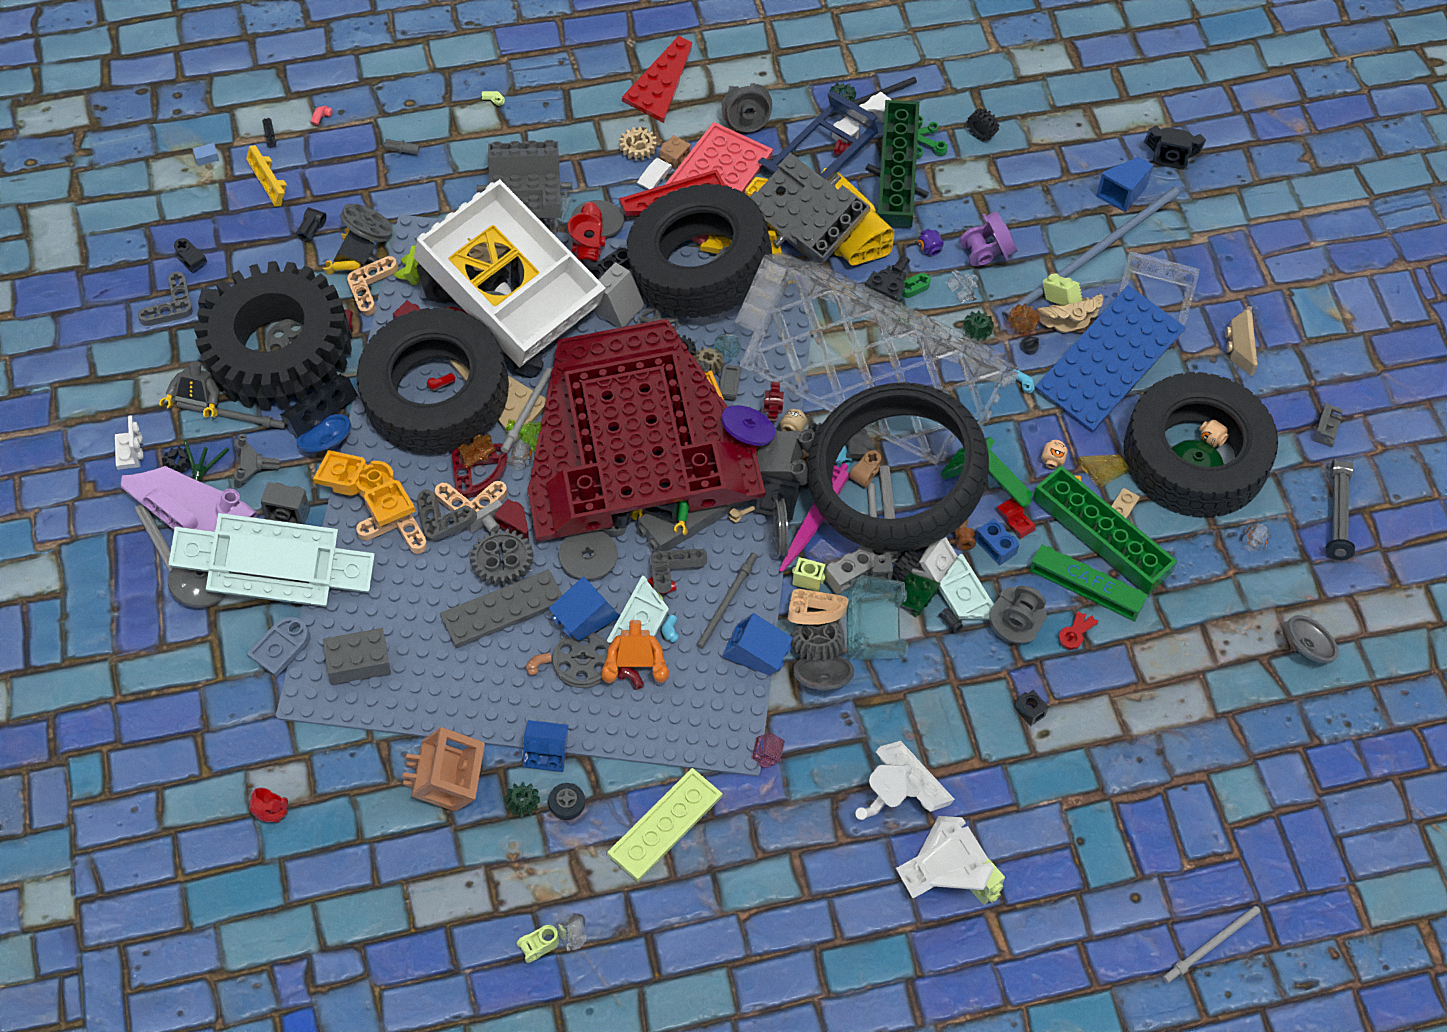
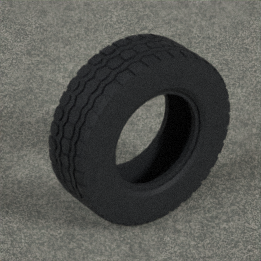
M691 185L661 196L639 214L640 216L636 218L628 234L627 257L640 293L653 307L673 316L677 315L687 318V316L689 318L708 317L712 314L717 315L722 313V311L726 312L733 309L734 306L742 304L745 299H749L754 292L756 293L761 284L766 280L772 264V245L762 211L747 194L725 185ZM720 235L732 241L728 249L720 257L703 265L688 267L676 265L668 261L669 256L677 246L696 236Z
M449 308L414 310L386 323L385 327L382 326L376 331L377 334H374L369 339V344L365 345L357 367L358 391L371 424L392 445L400 446L403 450H411L412 453L418 454L452 452L459 447H466L471 445V442L474 443L479 440L482 435L491 430L490 427L496 424L498 417H501L509 392V379L505 360L494 334L484 323L475 317ZM428 359H452L463 364L469 370V376L464 386L455 395L441 402L432 404L415 403L398 393L400 381L406 372L416 364Z
M1186 372L1185 374H1175L1173 377L1169 376L1162 381L1156 382L1138 400L1125 433L1124 459L1128 472L1132 475L1135 484H1138V488L1144 494L1146 493L1147 497L1152 501H1156L1158 505L1164 508L1167 507L1169 508L1168 510L1175 513L1180 512L1181 515L1210 518L1238 511L1239 508L1241 509L1259 494L1276 459L1278 434L1271 413L1269 414L1267 407L1249 389L1243 388V385L1236 381L1232 382L1229 378L1219 377L1220 375H1209L1204 372ZM1216 420L1227 428V434L1229 435L1227 439L1234 450L1235 459L1227 464L1216 467L1194 465L1179 457L1172 450L1167 442L1165 431L1181 423L1195 422L1203 424L1205 421Z

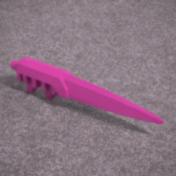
M842 463L840 467L834 466L832 486L838 496L849 478V473L846 471L848 465ZM815 502L796 534L779 571H784L824 521Z

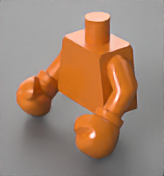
M640 620L629 621V630H621V634L616 636L608 647L607 659L601 671L602 679L606 683L615 682L618 675L617 667H653L655 681L664 683L669 678V669L663 657L662 646L655 636L650 635L649 630H641Z

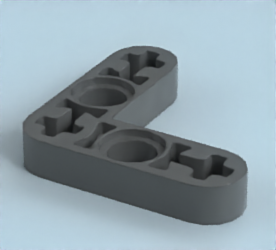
M173 272L168 277L173 302L145 307L139 311L138 317L142 325L151 326L186 318L192 314L193 309L183 273ZM179 279V286H176L175 280ZM179 292L185 293L183 297H176V294ZM164 310L170 311L168 315H161V312Z
M424 489L418 494L417 501L424 534L433 541L473 524L477 519V512L467 505L441 516L436 494L429 489ZM434 511L433 517L427 519L428 513ZM454 519L453 525L447 527L449 520Z
M685 549L652 553L651 570L654 590L659 593L670 591V569L704 566L707 563V552L703 549Z

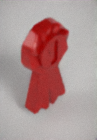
M1078 611L1073 626L1065 627L1059 633L1058 639L1061 646L1068 650L1078 649L1083 642L1082 634L1096 626L1099 621L1095 620L1092 615L1083 622L1086 614H1081Z

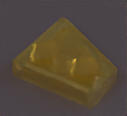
M1119 454L1078 457L1077 462L1098 488L1129 472L1128 465Z

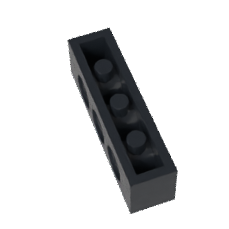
M342 374L335 375L329 382L318 386L314 392L302 397L298 403L287 407L280 416L289 433L300 437L358 397L348 377Z

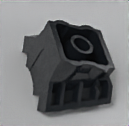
M1156 125L1148 130L1144 142L1154 152L1155 165L1184 170L1188 165V159L1201 152L1206 139L1201 134L1193 136L1189 131L1170 127L1161 130Z

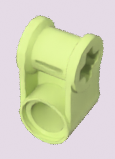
M545 925L521 937L516 942L517 946L521 947L525 954V961L527 963L537 960L558 946L559 937L554 926ZM546 935L554 936V938L550 941L544 940V937Z

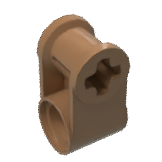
M874 450L868 451L859 463L853 467L849 478L866 488L877 472H879L880 453Z

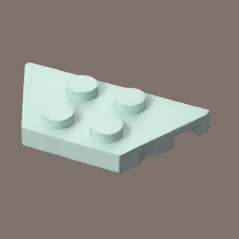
M960 554L940 581L941 584L938 589L957 619L990 620L989 613L994 604L963 554Z
M644 576L639 580L607 639L609 644L612 643L616 636L621 634V630H629V621L640 620L641 630H649L650 635L656 636L669 612L667 605L660 599L657 592L651 587Z

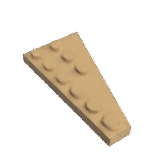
M449 359L452 367L467 381L469 370L463 364ZM508 376L509 392L507 403L501 417H498V421L506 432L512 430L533 393V390ZM541 395L538 397L520 429L519 437L515 443L545 410V397Z

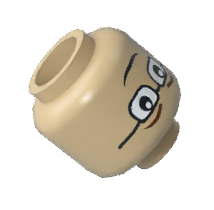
M798 409L787 410L780 421L782 431H803L807 425L805 414Z

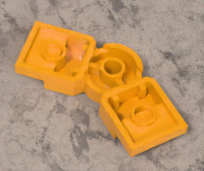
M328 450L313 478L315 484L332 487L335 493L349 496L359 493L364 498L366 507L373 519L375 518L379 527L416 512L400 481L395 480L391 466L382 461H371L367 465L363 457Z

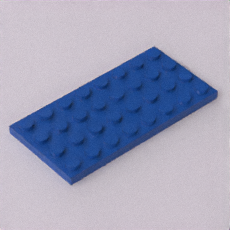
M1127 285L1035 386V390L1093 433L1179 338L1186 327Z

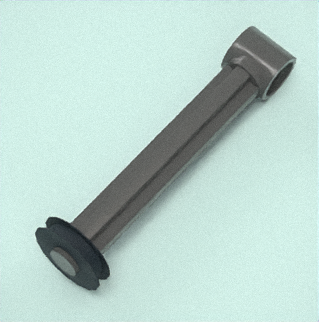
M1333 459L1330 466V478L1334 479L1333 540L1326 544V554L1335 560H1346L1355 555V545L1348 540L1349 480L1353 473V462Z

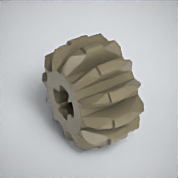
M710 346L708 349L702 347L701 351L696 350L694 358L697 363L706 360V363L709 364V371L712 370L713 375L720 373L724 361L722 353H719L717 348L712 350Z

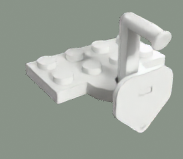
M902 741L880 746L876 751L880 756V760L886 764L879 765L869 779L870 786L879 796L870 807L858 808L855 814L859 820H864L865 818L877 815L885 804L890 807L899 806L907 795L917 797L921 801V805L930 812L951 805L955 799Z

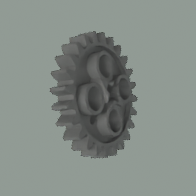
M499 529L497 534L492 530L491 536L484 534V540L478 538V544H473L474 550L470 551L471 567L475 571V575H480L481 581L486 579L487 584L494 581L495 586L499 582H502V585L505 586L506 581L513 584L514 578L520 581L519 575L526 576V570H531L530 564H533L534 554L532 545L529 544L528 538L524 539L523 534L517 536L516 530L512 534L509 533V529H506L505 533H502L501 529ZM500 544H502L503 553H504V554H503V561H504V570H503V571H501V562H500L501 556H500V549H499V545H500Z

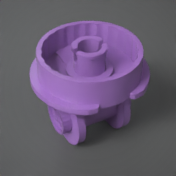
M997 211L987 216L983 213L982 217L985 224L967 230L959 240L961 247L971 250L969 262L973 266L985 265L1001 253L1004 259L1008 261V256L1018 252L1010 231ZM992 236L994 242L987 244L985 239Z

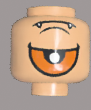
M1216 420L1205 421L1199 429L1201 431V440L1211 447L1222 446L1229 436L1227 428Z
M1051 440L1045 444L1041 460L1046 464V467L1056 469L1060 465H1064L1068 449L1063 442Z

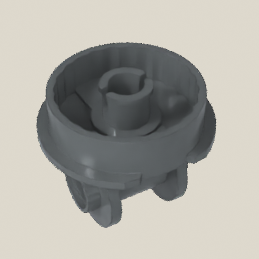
M755 83L741 88L729 86L722 102V114L725 121L731 127L742 132H753L762 128L768 122L772 111V99L769 92L762 85Z
M1029 586L1010 587L1002 590L999 599L994 603L989 613L990 624L995 634L1002 640L1012 644L1033 641L1037 637L1036 633L1040 630L1042 623L1047 618L1045 598L1037 589Z

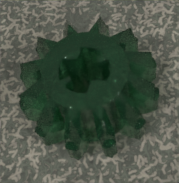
M979 310L977 313L972 311L970 315H967L963 323L965 335H970V339L976 338L977 341L980 338L986 340L987 336H991L992 329L994 328L992 316H987L986 312L982 314Z
M522 781L521 786L514 783L513 789L508 788V795L505 796L507 810H512L514 816L520 813V817L523 818L524 813L531 816L532 810L537 811V804L540 802L538 789H533L531 783L525 786V782Z

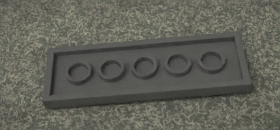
M548 569L440 613V617L455 648H458L549 611V607L562 596V593Z

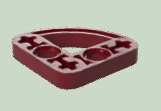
M503 444L459 447L452 452L455 489L465 498L476 497L491 483L501 480L508 462L507 453L501 451ZM477 452H483L485 454V456L482 458H477L474 455ZM459 455H463V463H459ZM498 463L489 477L478 484H472L471 466ZM460 470L468 472L465 476H459L457 473ZM464 482L466 483V491H462V483Z

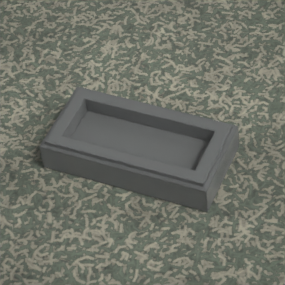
M723 365L719 386L723 399L736 400L741 367Z

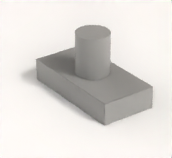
M496 500L477 511L476 521L467 526L469 532L472 534L484 526L490 533L492 530L494 533L498 531L500 526L495 521L494 514L502 506V503Z

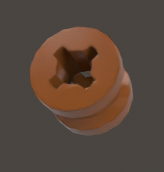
M964 527L955 532V537L958 539L956 543L958 549L970 550L976 546V541L973 539L975 533L972 528Z

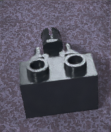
M901 255L892 267L888 265L886 269L878 273L873 271L865 283L864 297L896 311L904 299L906 272L903 271L910 263V259L908 257L904 259L905 256Z

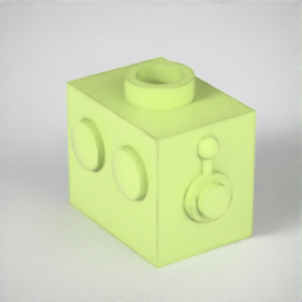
M799 557L797 565L793 567L792 585L819 592L820 586L826 577L824 574L825 564Z

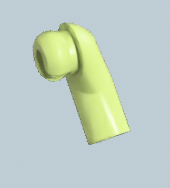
M482 91V100H491L498 106L504 104L505 99L498 91Z

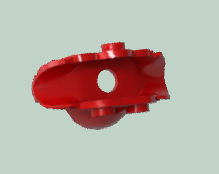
M588 202L582 207L581 213L569 219L567 229L569 236L574 241L572 243V253L576 254V258L578 260L589 259L597 262L601 256L602 247H605L606 236H602L603 221L600 208L596 204ZM591 231L594 233V236L586 238L584 233Z

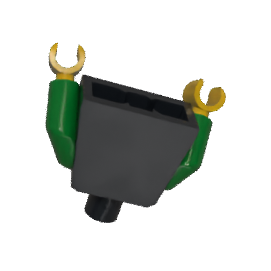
M664 482L660 485V487L667 488L670 486V484L667 482ZM688 500L634 510L632 518L636 520L639 514L641 517L646 513L675 523L679 520V523L674 527V531L677 533V529L682 526L683 535L685 536L688 532L687 527L684 525L688 517Z

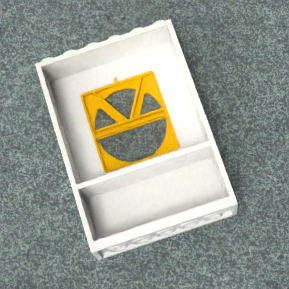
M500 179L495 183H490L482 193H476L470 202H464L455 213H449L444 221L441 223L437 222L429 232L422 233L417 238L414 258L467 314L480 320L490 329L499 342L501 349L519 368L599 306L606 289ZM486 243L491 264L468 257L467 254L476 245ZM494 243L504 245L511 249V251L498 260ZM518 256L524 268V280L521 286L512 293L500 296L491 295L477 287ZM467 264L484 271L470 280L466 273L465 265Z

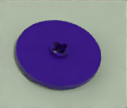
M733 405L727 407L721 415V422L726 431L744 443L762 446L771 443L775 437L776 431L772 422L764 414L753 408Z

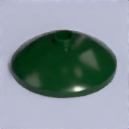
M1184 440L1172 448L1179 457L1194 465L1203 467L1224 465L1220 453L1204 441Z

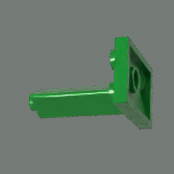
M991 437L985 438L989 454L988 474L1015 502L1023 508L1027 507L1032 501L1030 497L1033 493L990 450L995 441ZM963 447L956 452L940 473L944 479L955 478L961 474L965 461V449Z

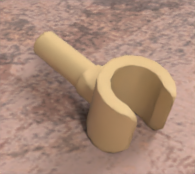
M751 506L740 512L733 508L730 511L731 515L729 518L738 523L745 514L755 510V507Z

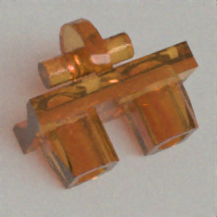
M479 434L474 437L473 443L469 446L463 444L458 447L464 465L467 468L479 460H482L484 463L489 460L487 455L495 451L489 434L485 436Z

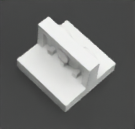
M945 537L928 546L922 558L911 572L940 582L958 556Z

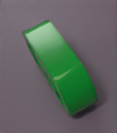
M920 273L904 280L906 288L904 298H911L928 290L931 282L930 277L925 273Z

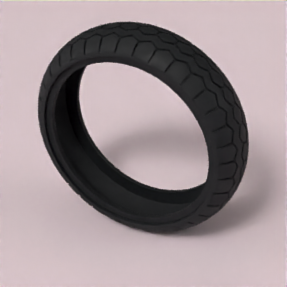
M908 382L874 386L851 396L841 403L822 423L813 440L808 458L809 487L815 505L823 518L839 534L852 542L881 551L918 549L950 535L969 518L977 507L984 493L989 473L987 443L981 427L970 411L954 397L939 389ZM903 415L923 417L943 425L958 438L965 449V461L958 481L940 502L919 514L895 519L865 515L843 502L833 489V469L842 448L858 431L878 420Z

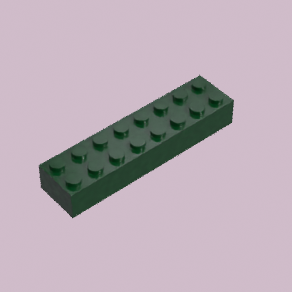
M885 100L878 215L891 227L912 228L919 101Z

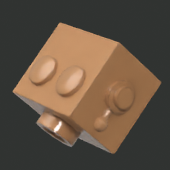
M673 135L667 142L663 143L660 149V159L671 164V168L676 170L690 153L691 144Z

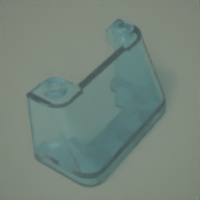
M860 575L847 594L849 600L847 608L848 659L902 658L908 652V643H906L904 638H900L899 606L907 598L905 582Z

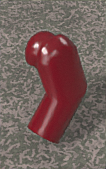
M620 667L617 675L620 679H625L626 677L631 679L636 690L644 687L638 671L630 667Z

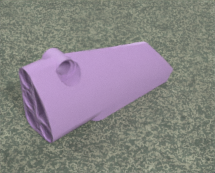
M166 466L144 473L122 475L121 488L172 529L181 527L215 532L218 513L252 518L257 516V512L239 500L240 496L236 490L226 489L220 491Z

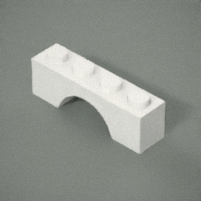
M879 92L859 106L878 117L876 121L883 123L885 100L891 99L882 92ZM847 117L833 125L856 139L859 137V124ZM832 132V138L837 141L838 139H841L845 143L848 142L847 140L841 138L840 136Z

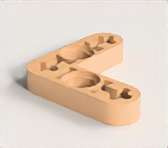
M394 257L382 258L349 273L347 280L358 308L363 315L370 316L376 311V304L368 285L397 272L399 266ZM371 270H377L375 275H368ZM361 290L366 291L365 295L363 296L357 295L358 292ZM366 301H367V303L369 304V308H367V309H366V306H365V304H364V302H366Z
M495 481L471 502L447 483L438 484L435 487V494L437 500L451 512L465 505L470 506L477 512L486 507L479 504L481 500H489V504L496 500L501 502L507 495V488L503 482ZM456 500H460L463 503L459 507L452 505Z
M412 514L379 527L375 518L371 517L360 522L356 528L358 537L365 541L398 528L413 553H423L427 548L425 536ZM407 526L415 528L410 533L405 532L404 529ZM366 528V530H369V532L365 533L363 529ZM416 537V540L418 541V543H421V545L417 546V544L414 543L413 538Z

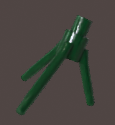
M187 440L183 441L191 464L193 479L199 482L208 469L229 451V448L226 447L210 463L203 466L208 448L204 447L199 464H195Z

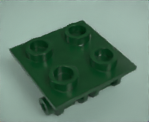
M909 573L888 601L911 609V614L914 617L920 616L924 607H927L934 595L938 593V587L941 583Z

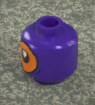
M926 229L921 232V236L918 238V244L925 255L935 256L942 251L944 242L938 231Z

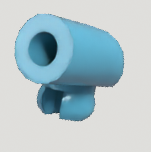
M1018 370L1014 375V379L1022 383L1025 393L1033 392L1035 388L1033 378Z
M670 614L661 630L665 639L674 643L679 638L678 633L674 629L678 619Z

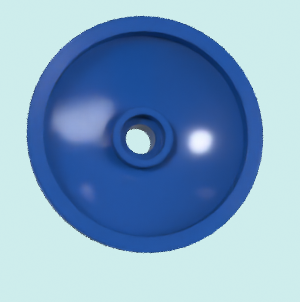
M330 415L298 437L297 444L301 450L309 453L331 450L346 438L351 428V422L345 415Z

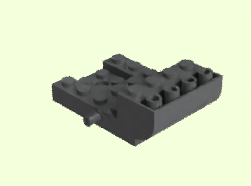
M530 140L522 143L519 141H511L509 143L495 141L489 143V183L487 185H477V193L483 192L490 183H495L500 179L537 218L561 217L560 192L564 189H572V182L560 181L558 141L546 140L544 142Z
M789 153L778 165V170L758 192L754 191L750 198L756 202L762 211L766 226L779 235L773 242L777 248L784 241H787L811 261L814 260L819 264H823L870 212V206L842 185L837 189L835 185L841 179L838 174H835L830 181L826 180L793 154ZM784 189L786 191V193L782 196H778L776 194L777 190Z

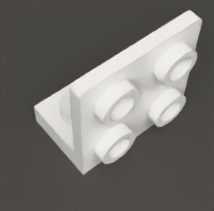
M132 415L128 416L129 433L115 434L117 470L141 467L140 460L143 459V450L140 448V444L143 443L141 432H139L138 422H134Z

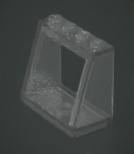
M1130 251L1118 295L1128 285L1131 273L1185 286L1186 290L1178 322L1185 326L1200 269Z

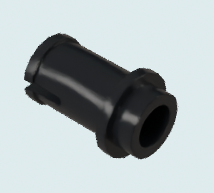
M948 608L942 610L945 614L940 613L939 617L949 626V630L954 633L959 632L963 627L962 620L957 619Z

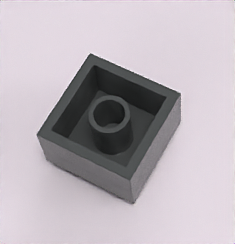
M267 483L261 499L265 519L305 525L310 512L306 490L298 486H285L282 483Z

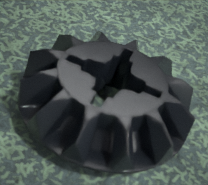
M178 446V448H171L169 452L164 453L162 458L163 467L166 466L179 473H183L191 467L185 448L183 449ZM179 456L180 459L178 460L176 465L174 459H176V457Z

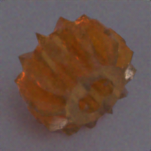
M1026 303L1023 306L1018 304L1016 307H1013L1008 317L1010 327L1015 328V332L1021 331L1022 335L1025 331L1030 334L1032 330H1035L1040 320L1038 310H1033V305L1028 307Z

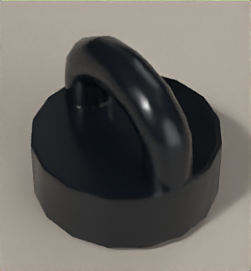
M1031 336L1023 338L1020 346L1021 350L1025 354H1035L1039 348V338Z

